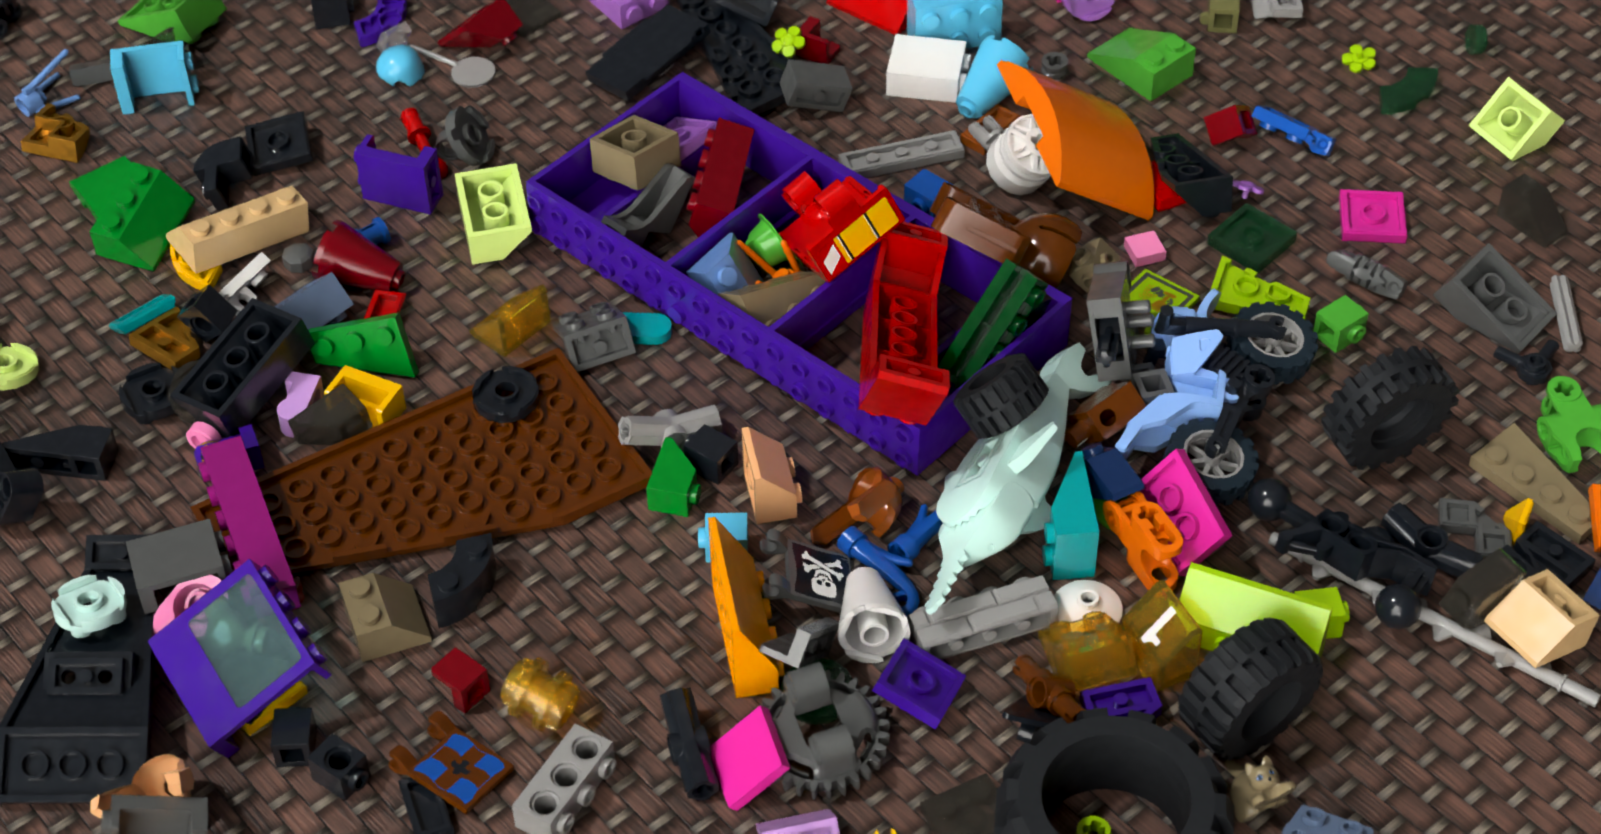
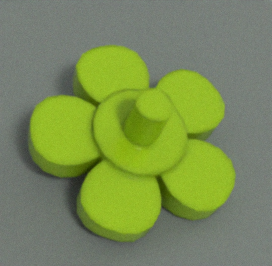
M791 26L788 29V33L784 28L778 29L775 32L777 40L772 43L773 51L775 53L782 52L784 57L791 58L796 53L794 47L796 49L804 48L806 41L800 36V28Z
M1352 45L1350 53L1342 55V63L1350 65L1349 70L1354 73H1360L1362 67L1365 70H1371L1376 65L1374 60L1376 52L1371 47L1362 50L1361 45Z

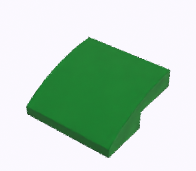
M125 156L69 181V185L84 208L88 207L96 220L132 163Z

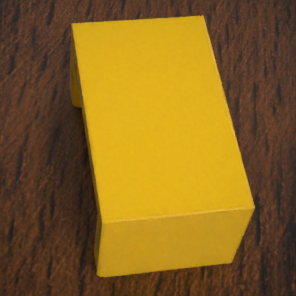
M347 365L341 369L324 391L328 414L368 429L401 416L406 409L402 385Z

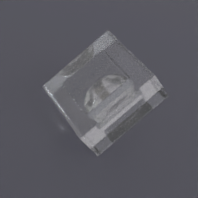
M404 21L382 32L376 46L381 53L391 46H407L412 30L407 22Z

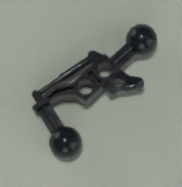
M1274 478L1262 479L1252 486L1248 492V506L1257 519L1266 522L1283 519L1295 527L1294 529L1282 530L1279 533L1275 545L1277 552L1286 554L1290 551L1313 555L1316 560L1324 561L1354 581L1365 577H1374L1397 582L1379 592L1375 601V612L1380 621L1389 628L1400 630L1416 623L1420 617L1422 606L1419 595L1427 596L1429 594L1438 570V566L1433 564L1430 558H1424L1406 546L1392 543L1348 521L1349 516L1345 512H1334L1327 508L1315 517L1292 502L1290 490L1280 480Z

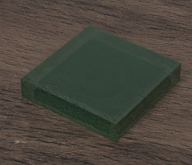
M1245 203L1208 234L1207 245L1259 274L1296 242L1297 232L1250 204Z

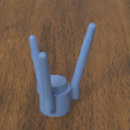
M64 49L30 84L21 89L22 92L14 97L17 107L25 116L30 117L34 113L37 114L45 106L44 103L47 101L43 90L60 77V73H54L43 83L41 81L69 53L68 49ZM74 95L50 104L55 105V109L78 101L81 97L80 95Z

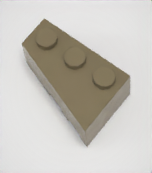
M799 271L756 285H747L734 291L718 293V296L770 327L826 281L814 272Z

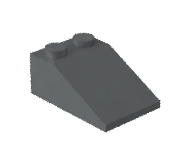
M1490 243L1472 255L1433 294L1455 319L1517 354L1557 314Z

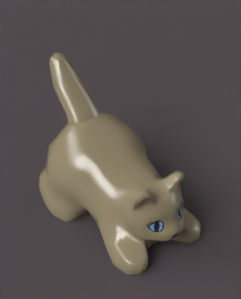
M1268 756L1263 757L1260 766L1248 763L1243 767L1233 760L1225 761L1227 771L1235 778L1229 795L1234 806V816L1241 823L1252 820L1265 809H1277L1289 802L1287 795L1296 789V784L1293 781L1283 782L1280 780L1278 772L1273 767Z

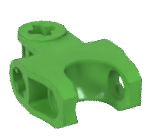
M1556 376L1551 378L1547 384V396L1542 400L1540 407L1543 416L1537 420V432L1547 453L1559 464L1562 470L1567 473L1578 472V466L1582 461L1580 447L1593 448L1601 454V404L1591 406L1577 381L1566 376Z

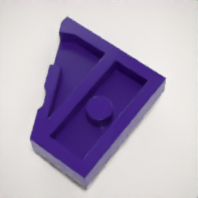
M1151 677L1080 691L1079 700L1082 708L1086 710L1107 707L1108 715L1128 717L1129 709L1155 715V718L1159 717L1162 712V704Z

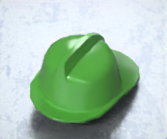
M758 214L760 222L748 234L745 244L773 267L788 260L780 243L783 239L771 223L762 214ZM794 255L795 259H797L806 268V266Z

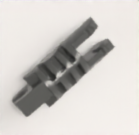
M1344 249L1331 251L1326 256L1327 264L1332 269L1334 268L1336 271L1346 275V279L1374 293L1396 300L1401 299L1408 281L1390 268L1360 253L1355 254Z

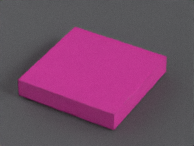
M1340 189L1339 211L1342 241L1406 244L1407 227L1403 192Z
M761 705L710 746L711 759L728 808L735 811L740 810L790 769L770 711Z

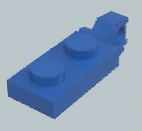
M1256 106L1252 113V117L1260 120L1259 126L1276 132L1278 128L1287 133L1285 136L1287 139L1298 144H1303V141L1309 144L1313 153L1329 156L1337 140L1320 132L1319 129L1268 106Z

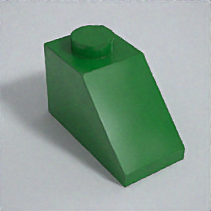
M665 437L646 487L648 510L688 517L692 505L699 503L701 484H697L696 469L673 438Z

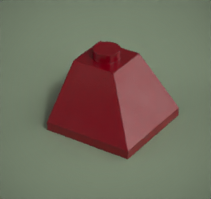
M494 0L438 40L437 43L440 47L491 48L499 42L504 46L517 37L514 31L521 27L523 23L506 0Z

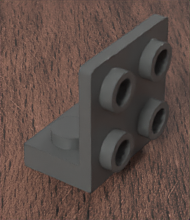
M599 302L591 305L589 311L577 314L575 311L560 315L558 321L552 322L553 330L563 339L568 360L577 372L636 353L627 318L614 304Z

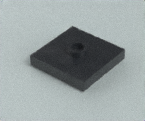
M304 111L245 126L247 147L253 154V176L313 161L307 118Z

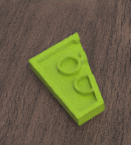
M1222 255L1211 290L1215 288L1221 292L1215 310L1238 315L1240 309L1245 306L1249 308L1252 303L1259 302L1261 305L1265 304V302H1274V305L1281 306V304L1289 306V310L1293 312L1297 310L1303 314V319H1306L1311 298L1277 281L1269 283L1257 277L1258 272L1248 267L1242 270L1232 265V259Z

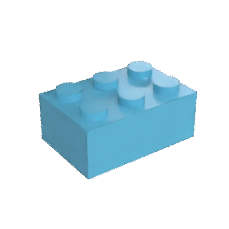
M908 0L907 35L966 41V48L979 47L982 41L990 35L995 36L993 40L1001 41L1003 0Z

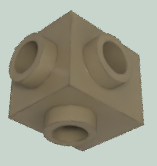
M1099 237L1076 249V253L1072 258L1073 263L1069 276L1088 294L1093 277L1094 264L1118 262L1121 260V257Z

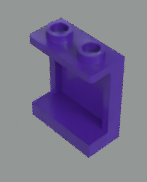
M367 134L361 144L356 146L354 161L357 164L358 184L361 185L363 199L432 214L444 195L436 148L425 146L419 156L414 158L376 149L374 135Z

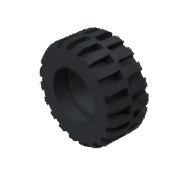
M1274 618L1257 619L1252 621L1249 626H1242L1235 630L1232 636L1224 638L1216 649L1210 651L1204 657L1205 660L1195 667L1191 673L1190 680L1186 681L1182 688L1183 694L1179 695L1178 699L1180 719L1218 758L1238 760L1246 754L1251 755L1257 752L1261 746L1268 745L1279 733L1282 734L1289 727L1288 725L1303 712L1302 709L1311 702L1314 697L1313 693L1318 690L1321 684L1320 678L1323 677L1321 658L1283 620Z

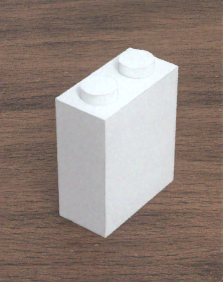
M896 34L886 72V95L956 103L958 94L967 76V73L964 72H969L971 54H966V41Z

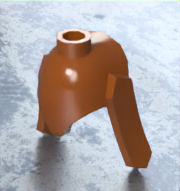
M879 467L865 468L855 479L853 487L849 492L848 502L811 529L812 543L825 546L856 521H867L873 526L871 533L878 538L888 531L901 512L903 504L901 494L905 489L904 484L896 477H888Z

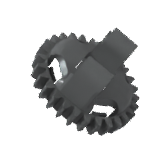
M820 662L787 672L783 680L784 691L782 692L773 687L771 692L774 700L763 698L762 705L770 711L787 760L791 759L811 767L814 771V780L809 779V773L791 767L790 772H785L773 783L783 779L782 783L785 792L793 785L796 786L798 797H801L805 790H810L813 800L816 799L818 791H825L829 800L832 797V790L839 789L841 794L845 796L846 786L849 784L859 790V778L870 781L872 778L870 769L880 770V759L886 758V746L890 743V734L887 733L890 729L889 720L885 719L886 708L879 707V696L869 697L870 687L868 685L858 690V678L856 677L848 684L845 683L843 672L838 675L836 680L831 679L830 670L825 672ZM833 704L841 725L812 734V737L808 738V747L795 716ZM871 732V742L867 741L866 747L859 759L856 755L857 749L860 747L864 736Z

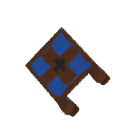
M436 711L428 718L429 723L432 724L427 728V732L431 737L441 741L419 761L404 746L398 745L389 753L393 759L389 761L388 766L397 774L408 775L464 814H467L514 770V765L456 728L443 712Z

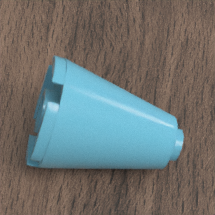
M990 35L980 44L956 99L958 110L963 116L967 118H980L1011 94L997 67L1000 60L1029 69L1027 65L1029 57L1012 41L1006 38H1002L1001 41L993 40L995 36Z

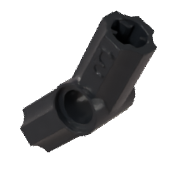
M1400 502L1392 506L1387 514L1383 516L1381 525L1390 531L1391 535L1403 546L1424 558H1430L1433 564L1438 566V569L1474 584L1481 561L1486 556L1449 540L1444 529L1433 524L1427 525L1408 506L1402 505Z
M691 688L670 690L660 695V702L669 733L667 734V743L673 765L679 768L680 777L688 799H695L697 802L710 799L714 793L719 791V784L710 759L711 749L704 725H700L694 696L692 695Z

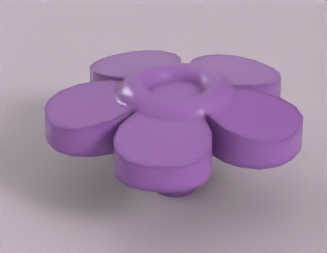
M1233 180V186L1243 190L1241 198L1247 199L1249 192L1264 194L1265 190L1255 183L1245 180Z

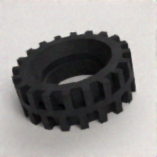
M1410 346L1405 352L1400 347L1394 349L1393 354L1388 357L1384 353L1377 356L1376 362L1370 366L1365 363L1359 367L1361 372L1355 377L1348 376L1343 381L1345 383L1343 389L1335 390L1331 395L1334 400L1333 403L1325 405L1323 411L1326 413V416L1321 418V423L1324 426L1323 430L1350 466L1356 465L1358 469L1364 470L1369 465L1371 469H1378L1382 462L1391 464L1401 455H1404V457L1411 455V449L1417 445L1424 446L1429 442L1426 438L1432 433H1438L1443 428L1440 425L1441 422L1450 419L1453 415L1450 408L1458 404L1459 400L1455 395L1459 394V389L1455 385L1454 380L1428 349L1423 347L1419 350L1417 346Z

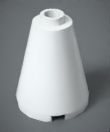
M860 567L853 570L846 579L837 632L838 641L845 650V654L851 659L861 663L883 662V657L893 652L895 653L903 638L909 641L910 625L905 613L880 573L871 567Z

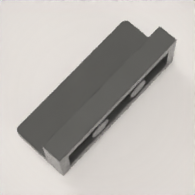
M826 617L798 628L796 634L789 633L761 644L759 652L799 669L829 655L838 631L839 621Z

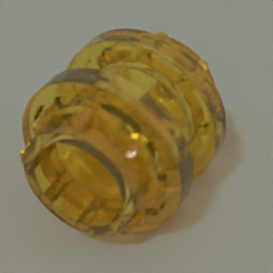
M541 657L536 658L534 661L523 658L510 671L502 687L500 698L508 706L507 713L518 719L526 711L533 715L531 726L536 730L542 732L547 727L557 731L569 719L580 696L578 685L572 683L573 675L564 670L560 671L555 677L548 674L549 662Z

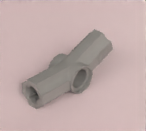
M715 405L677 414L672 409H664L653 416H622L618 423V439L621 445L660 446L662 448L665 437L673 438L679 448L683 450L686 439L691 434H695L704 424L722 432V423L719 411Z

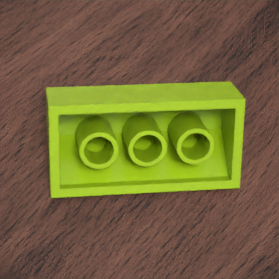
M1191 562L1174 618L1172 639L1181 641L1186 645L1213 651L1224 638L1232 636L1235 630L1240 627H1247L1252 621L1257 619L1274 618L1286 622L1321 658L1333 605Z

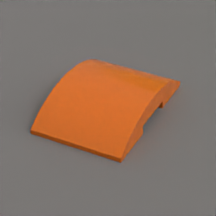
M1000 60L997 67L1015 103L1031 110L1043 134V137L1036 146L1056 187L1150 220L1153 217L1154 183L1151 163L1140 132L1128 115L1110 101L1017 64Z

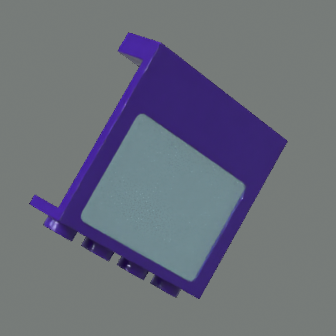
M248 559L147 641L209 748L226 758H230L240 750L232 734L310 671H315L325 679L332 675L325 664V661L328 660L326 653L317 643H312L308 637L312 633L309 626L301 617L294 615L292 611L295 608L294 602L283 590L279 591L276 586L279 582L277 575L269 566L264 565L261 567L251 559Z

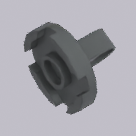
M470 105L465 108L459 106L451 110L446 116L445 130L439 133L434 148L437 149V155L445 160L460 158L466 164L477 166L491 160L495 150L494 138L489 140L486 129L490 128L482 113ZM442 142H449L452 149L445 147Z

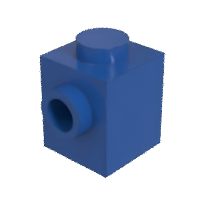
M922 169L904 185V201L935 218L936 215L929 211L943 182L951 183L926 169Z

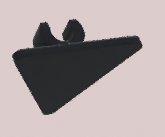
M1026 694L1004 710L1002 715L1004 719L1022 723L1016 739L1029 744L1032 743V735L1041 727L1060 718V716H1053L1047 709L1031 707L1027 701Z

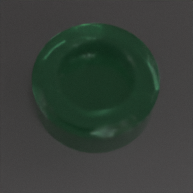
M1471 24L1468 26L1465 34L1466 51L1468 54H1482L1487 47V30L1483 25Z

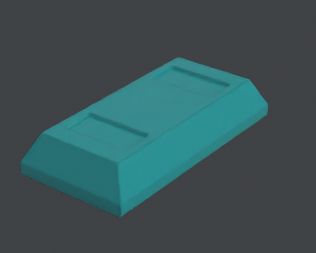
M161 294L109 323L110 325L108 326L118 334H127L174 308L176 298L174 295Z

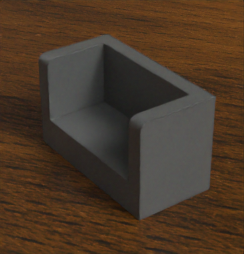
M789 59L780 80V86L787 106L843 112L853 89L845 67L832 64Z

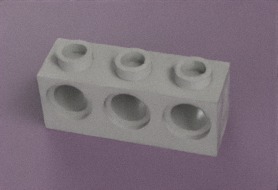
M574 724L513 803L512 810L515 827L528 834H567L571 830L575 816L583 806L587 807L592 802L596 788L602 780H606L612 775L616 767L613 742Z

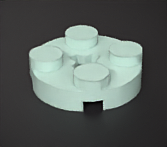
M86 575L70 580L58 589L59 596L56 600L52 599L51 602L56 623L61 628L70 631L73 637L85 638L92 632L123 622L127 616V599L124 587L117 579L107 576L108 581L97 580L96 575Z

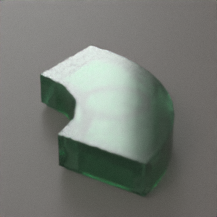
M1408 67L1407 74L1401 81L1392 85L1380 86L1379 102L1381 114L1405 112L1416 108V104L1424 99H1428L1436 87L1438 68Z

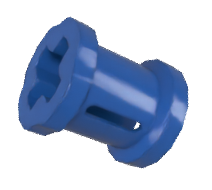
M380 217L372 219L371 224L359 230L355 229L376 245L391 242L390 232Z

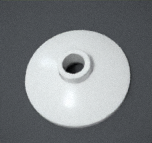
M1077 580L1062 586L1054 595L1058 604L1057 626L1071 636L1082 639L1100 638L1114 631L1122 619L1123 606L1119 596L1114 590L1103 583L1092 580Z

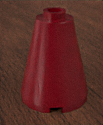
M334 220L332 224L337 225L333 232L326 230L316 251L313 264L318 265V272L312 271L313 278L317 279L333 272L341 285L383 291H393L395 288L400 289L406 276V272L402 270L403 264L344 221Z

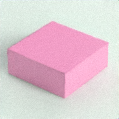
M1154 230L1125 237L1124 248L1135 267L1165 261L1166 250Z

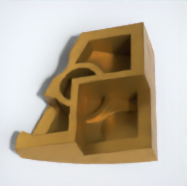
M47 103L34 116L35 127L21 140L22 152L78 163L87 147L90 128L82 122L73 120V117L68 113L62 116L56 113L55 105Z

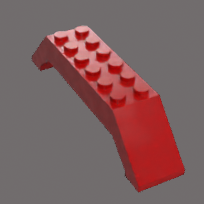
M903 222L878 243L863 311L858 409L864 410L873 416L885 415L897 418L901 422L910 425L917 423L926 426L947 397L950 389V371L938 368L937 294L948 248V236L936 229Z

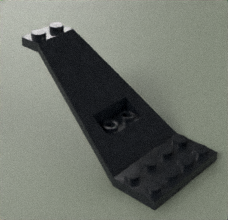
M152 534L86 535L85 565L81 576L96 575L97 580L108 581L107 576L117 579L125 590L127 616L123 622L92 632L85 638L73 637L70 631L61 628L55 622L0 723V804H91V800L99 794L130 785L135 773L144 763L150 760L155 654L147 641L155 635L153 619L156 612L144 613L126 541ZM70 672H75L76 678L74 682L66 684V675ZM106 672H111L112 680L107 684H103L102 676Z

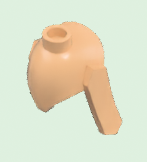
M165 754L154 757L139 768L133 776L130 785L104 792L91 800L90 813L101 819L102 810H110L112 795L191 797V790L194 788L195 780L191 768L185 767L184 760L175 755Z

